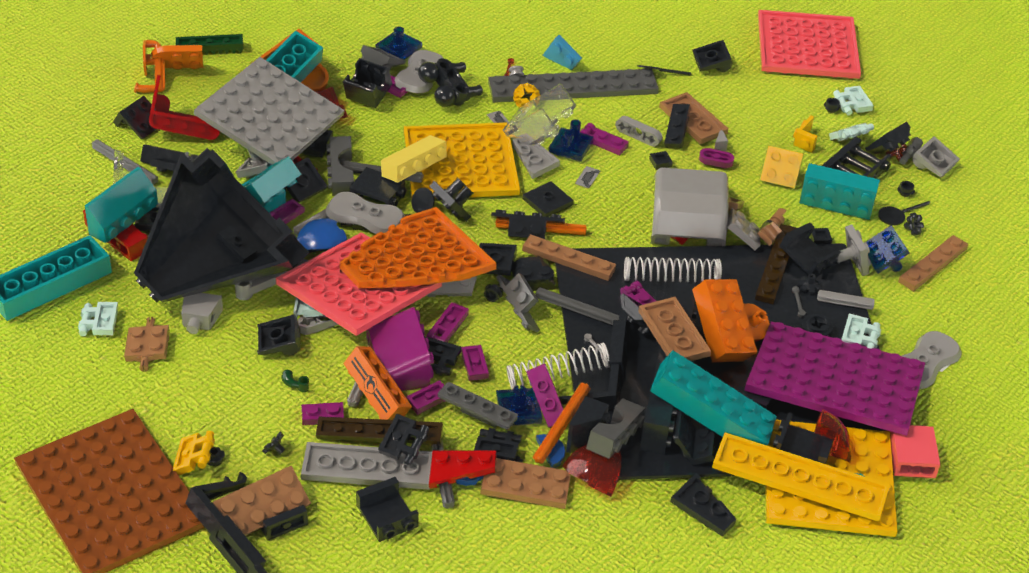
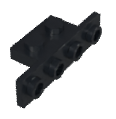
M145 144L142 147L140 161L156 167L157 171L167 172L168 169L174 173L182 152ZM183 152L191 161L199 156Z
M506 210L491 212V218H509L508 237L528 238L531 234L545 239L546 222L565 223V218H561L562 215L557 214L543 217L542 213H532L531 216L525 215V212L514 211V214H508Z

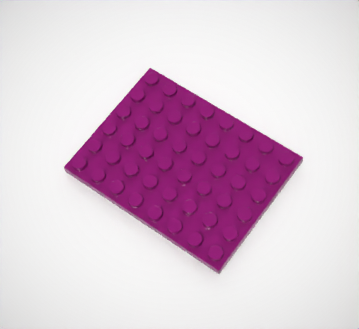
M771 321L744 391L907 436L925 362L902 357L895 353H887L877 348L869 349L858 343H846L839 338H832L821 333H813L799 327L794 328L780 322Z

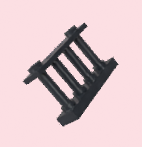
M855 137L822 166L858 174L844 166L845 164H850L866 172L863 176L876 179L884 171L887 172L889 170L891 154L888 153L884 158L879 159L861 150L862 140ZM860 156L875 165L871 168L853 157Z

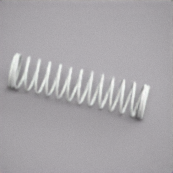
M626 257L624 261L625 281L630 280L632 259L635 267V281H637L640 259L642 263V281H644L647 259L650 268V282L652 281L654 260H656L658 282L662 260L665 269V282L667 281L669 260L672 265V282H674V270L677 260L680 270L679 282L682 281L684 260L687 266V282H689L691 261L694 264V282L697 279L696 271L699 260L702 267L701 281H704L706 261H708L709 279H711V269L714 261V279H721L722 274L720 259H713L711 265L708 259H705L704 263H702L701 259H698L695 264L693 258L690 259L689 264L686 258L682 260V263L676 258L674 265L671 258L667 260V263H665L664 258H661L659 265L656 257L653 258L652 264L648 257L645 259L644 264L641 257L638 258L637 265L634 257L631 259Z
M600 343L596 345V351L590 345L588 352L584 347L581 348V353L574 349L573 356L569 351L566 352L565 358L562 353H559L558 361L554 355H551L550 362L544 356L543 364L546 359L552 373V378L555 381L552 357L556 361L562 379L560 355L565 362L567 373L570 377L567 361L568 353L574 364L576 375H578L575 363V351L580 358L584 373L586 371L583 363V349L588 357L591 371H593V366L590 358V347L594 351L599 369H601L598 359V346L600 347L601 358L606 368H609V354L605 343ZM536 358L535 360V366L533 362L529 360L527 363V368L525 364L521 362L520 371L516 364H513L512 367L511 365H507V375L511 389L513 391L517 389L514 375V366L517 369V372L522 383V387L524 388L522 364L525 370L528 371L530 370L529 363H531L533 368L537 367V360L539 364L542 365L541 361L538 358Z

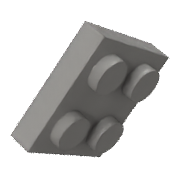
M732 208L728 212L727 228L756 250L760 246V237L757 234L760 231L759 227L754 222L750 223L742 212Z

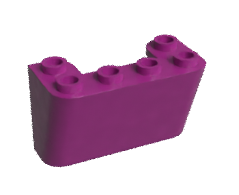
M414 307L390 316L366 330L368 346L372 348L401 391L425 388L430 385V378H433L431 364H434L433 353L428 351V338H424V326L419 323L420 314Z

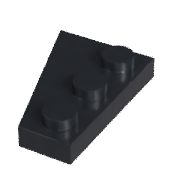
M697 473L671 496L670 502L722 537L736 523L735 516L722 501H718L714 497L710 487L705 486L701 482V477Z

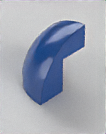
M321 218L308 222L299 232L297 240L309 252L327 251L346 241L347 237L344 230L336 225L337 221Z

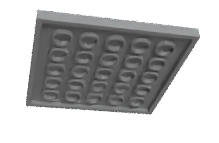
M259 57L195 108L194 115L272 165L288 156L291 160H294L344 115L345 110Z

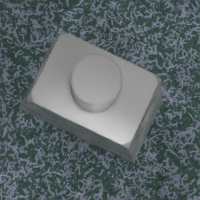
M198 293L184 297L181 311L182 324L184 327H187L186 330L190 334H197L199 329L210 330L223 311L222 296Z

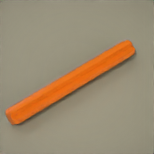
M496 218V227L509 229V218ZM546 222L545 232L586 235L587 226Z
M580 383L533 455L536 463L543 464L585 396L590 392L591 388L587 383Z

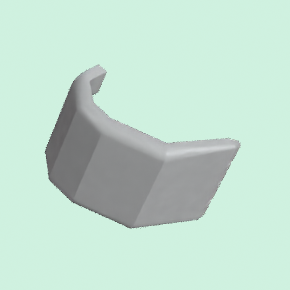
M659 168L654 175L655 191L651 244L669 245L670 237L707 239L706 246H725L729 207L727 174L720 171Z

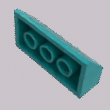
M140 167L132 170L84 205L89 235L107 243L158 205L157 190Z

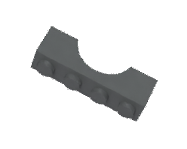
M351 136L330 137V144H326L327 166H331L327 167L328 177H331L328 178V189H332V196H335L340 192H349L350 186L354 183L353 170L347 169L340 164L342 160L352 161Z
M622 399L615 406L611 424L598 423L591 430L586 449L610 459L615 452L618 453L623 444L628 442L631 435H635L637 428L643 426L645 407Z

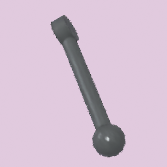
M794 286L792 292L795 293L799 309L798 316L804 318L806 312L802 309L798 293L799 287Z

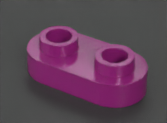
M704 148L700 151L699 160L705 165L727 169L734 164V156L729 152L711 148Z

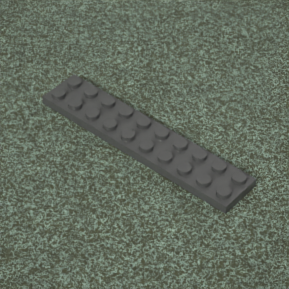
M647 68L488 77L493 103L514 102L513 93L520 84L526 83L535 85L539 90L540 100L658 94L659 90L652 69ZM524 91V96L522 98H527L530 101V96L532 94H527Z

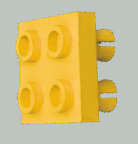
M768 146L760 180L795 188L804 153Z

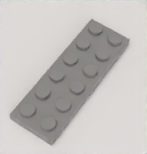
M307 442L301 470V480L374 485L396 477L401 488L429 490L432 451H419L417 459H414L411 465H407L404 463L406 454L402 453L399 460L379 453V447Z

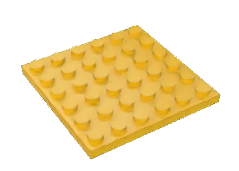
M507 122L404 126L405 148L432 135L445 140L447 149L446 158L419 171L424 175L421 183L410 181L411 198L419 188H428L433 193L434 190L430 187L433 181L443 189H447L457 177L474 193L470 197L520 195Z
M775 420L767 446L773 447L776 434L781 435V432L778 430L782 420ZM790 422V425L826 436L829 426H832ZM832 426L837 428V432L826 463L827 465L852 473L862 474L867 478L890 485L879 522L765 485L766 523L896 537L897 520L889 431Z

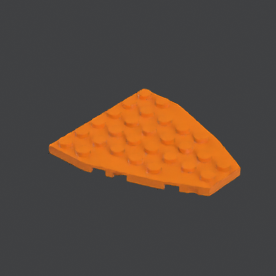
M437 207L400 219L399 225H390L386 233L379 232L360 245L359 251L353 250L348 257L340 261V269L358 288L409 287L462 281L496 270L497 265L488 254Z

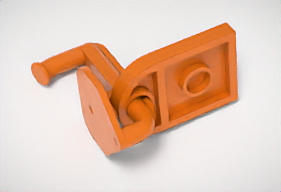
M143 40L144 75L147 76V65H155V84L157 75H161L158 92L164 91L165 68H203L202 45L161 46L155 40ZM147 48H154L151 54H147ZM136 83L134 92L154 93L155 85H140Z

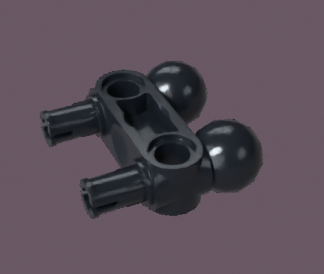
M441 58L438 59L437 63L425 62L418 69L419 78L423 82L432 83L436 81L439 85L435 91L434 98L436 103L442 107H448L452 104L461 106L465 101H469L470 97L481 96L483 92L480 85L468 87L459 74L461 72L464 73L466 70L464 62L451 63L448 59Z

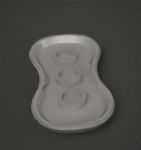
M428 50L414 52L408 59V67L396 75L395 85L400 89L404 87L406 88L405 91L412 93H425L429 91L433 86V82H423L419 78L418 69L425 62L437 63L438 59L443 58V56Z
M352 192L338 193L326 207V215L330 219L340 223L361 225L374 234L379 232L386 233L390 225H399L400 219L405 217V214L396 206L375 204L364 200Z
M930 331L917 340L916 346L911 353L902 355V357L925 362L919 389L930 387L935 382L938 372L943 367L957 362L961 358L962 351L959 344L953 338L938 331Z

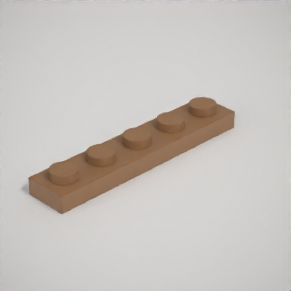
M531 234L523 244L522 251L607 281H609L616 270L615 263Z
M952 235L901 275L898 282L914 292L967 250L968 243Z

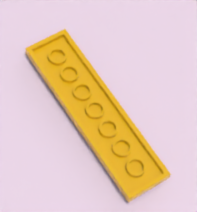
M726 432L712 465L714 469L878 522L890 486L871 478Z

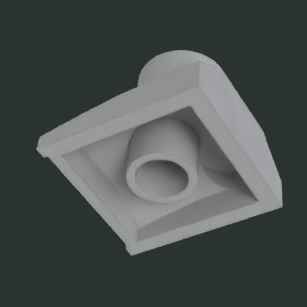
M935 136L913 155V163L916 167L920 169L927 168L939 177H943L960 160Z

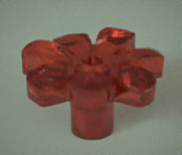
M903 144L892 152L887 151L886 155L889 153L891 157L895 156L899 162L903 156V151L907 150V145Z

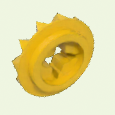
M529 83L520 84L513 93L515 104L524 110L535 108L540 101L539 90L535 85ZM524 91L527 94H532L530 96V101L527 98H522L524 96Z

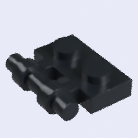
M424 336V338H428V351L432 352L434 360L438 361V364H431L433 371L437 375L442 376L445 374L450 376L452 368L446 367V365L455 366L461 354V346Z
M396 414L378 451L396 460H399L402 453L406 454L404 463L411 465L413 460L417 459L422 443L426 442L428 438L427 433L430 428L422 425L420 430H416L417 424L415 420ZM410 437L415 439L411 447L406 445Z
M489 428V430L481 429L474 450L496 451L497 458L516 461L522 435L514 434L512 431H507V433L499 432L494 428Z

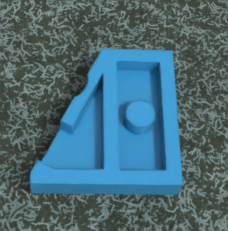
M560 34L555 37L543 54L544 57L570 70L574 69L582 59Z

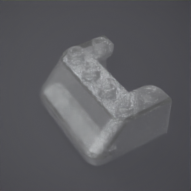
M562 83L523 105L504 127L503 132L507 137L532 146H540L545 142L546 138L550 137L552 139L559 134L560 127L556 124L562 117L565 119L570 117L574 113L573 110L576 104Z

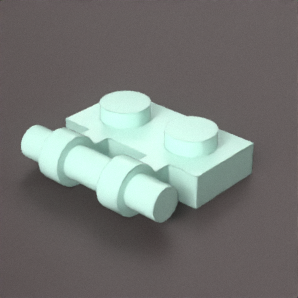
M861 86L846 87L844 92L841 93L839 90L833 92L834 98L840 101L841 110L847 115L853 113L852 109H855L857 113L873 110L874 105Z
M872 123L854 125L829 133L830 140L837 139L838 142L848 138H855L874 130V125Z
M98 302L97 307H92V304L86 303L81 310L82 320L78 324L79 335L86 336L89 330H92L93 335H113L119 308L118 302Z
M849 313L842 341L850 344L858 343L865 345L869 349L877 348V338L881 334V325L878 322H874L873 325L867 324L868 318Z

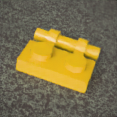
M207 431L203 437L199 433H195L181 438L173 466V471H176L178 476L195 470L196 463H198L197 466L199 468H206L211 458L210 449L213 448L215 443L214 432Z

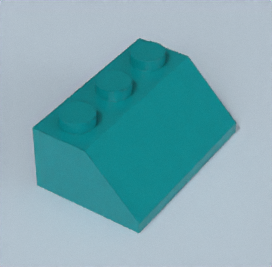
M288 156L270 165L243 187L260 204L266 206L273 201L272 196L275 195L277 197L285 191L284 187L287 186L289 188L297 182L296 178L301 173Z

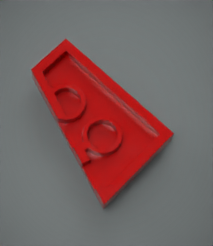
M433 450L429 489L436 488L437 484L448 482V484L456 483L457 479L465 477L472 479L495 473L496 451Z

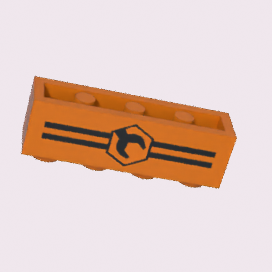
M356 346L343 364L358 384L359 389L367 397L369 404L378 413L380 419L394 420L396 414L405 416L412 406L371 347Z

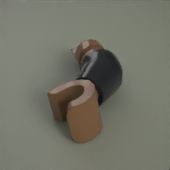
M779 208L769 220H766L757 233L768 246L772 245L776 236L782 232L779 227L785 221L783 215L786 210L783 208Z

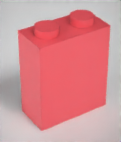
M910 425L907 436L890 431L894 476L936 478L940 467L934 427Z

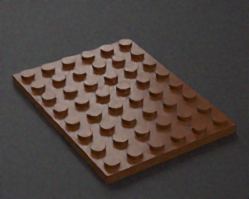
M134 409L14 458L16 466L80 573H106L205 528L185 504L189 490L176 471H173L172 465Z

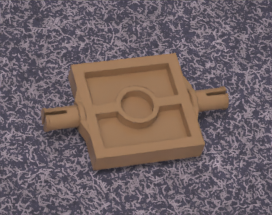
M150 317L147 318L146 326L129 327L124 358L126 362H140L139 369L141 371H144V369L145 371L148 370L150 361L166 359L170 333L169 325L154 326L155 318L151 317V320Z

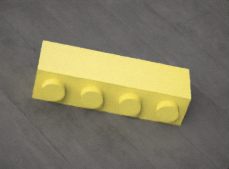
M429 135L382 159V177L398 183L446 158V141Z

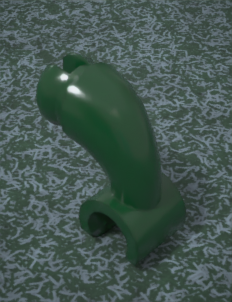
M287 369L282 372L281 378L285 385L298 388L300 392L308 391L309 378L307 376H301L297 381L293 378L291 370Z

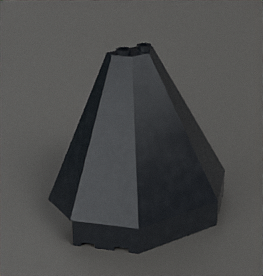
M206 148L193 161L183 152L181 153L134 274L138 277L136 282L143 289L148 287L151 291L149 295L156 303L159 301L163 303L289 271L310 252L297 240L293 231L280 218L276 220L236 180L225 161L213 149L210 151ZM230 225L257 250L254 256L243 263L216 237L218 232Z

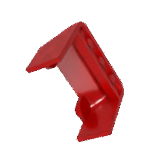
M157 75L149 116L150 125L158 130L208 140L216 139L220 131L199 117L169 111V98L158 94L161 75Z

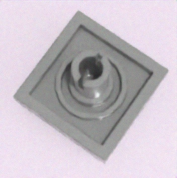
M248 150L250 157L237 169L236 174L238 178H251L256 174H260L271 164Z
M852 224L845 227L847 248L840 250L841 253L837 258V263L839 264L852 258L861 275H868L869 266L871 265L868 253H870L869 247L866 242L863 243L859 230L856 231Z

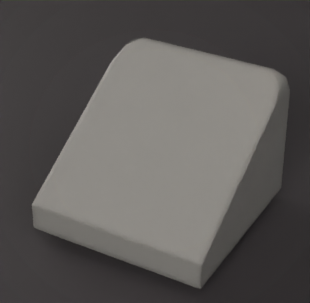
M720 130L714 149L726 152L728 139L724 132Z

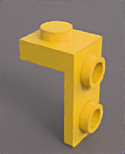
M812 115L807 120H804L801 127L797 128L793 134V138H795L793 145L811 153L815 150L818 137L809 133L814 120Z

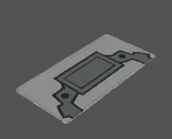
M501 111L487 114L493 123L507 122L508 129L513 128Z
M586 166L575 184L590 188L600 170Z

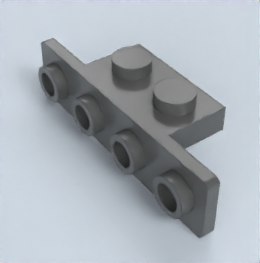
M518 273L510 281L498 274L496 276L499 282L498 286L506 293L507 301L514 306L513 311L521 318L523 327L528 331L531 329L538 333L540 329L529 313V310L539 300L525 277Z
M447 382L438 392L439 398L460 407L461 412L494 428L500 426L509 430L518 419V414L451 382Z

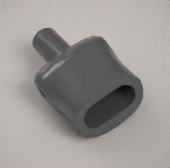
M918 137L912 138L902 150L899 162L905 165L908 159L912 158L915 152L922 147L923 141Z

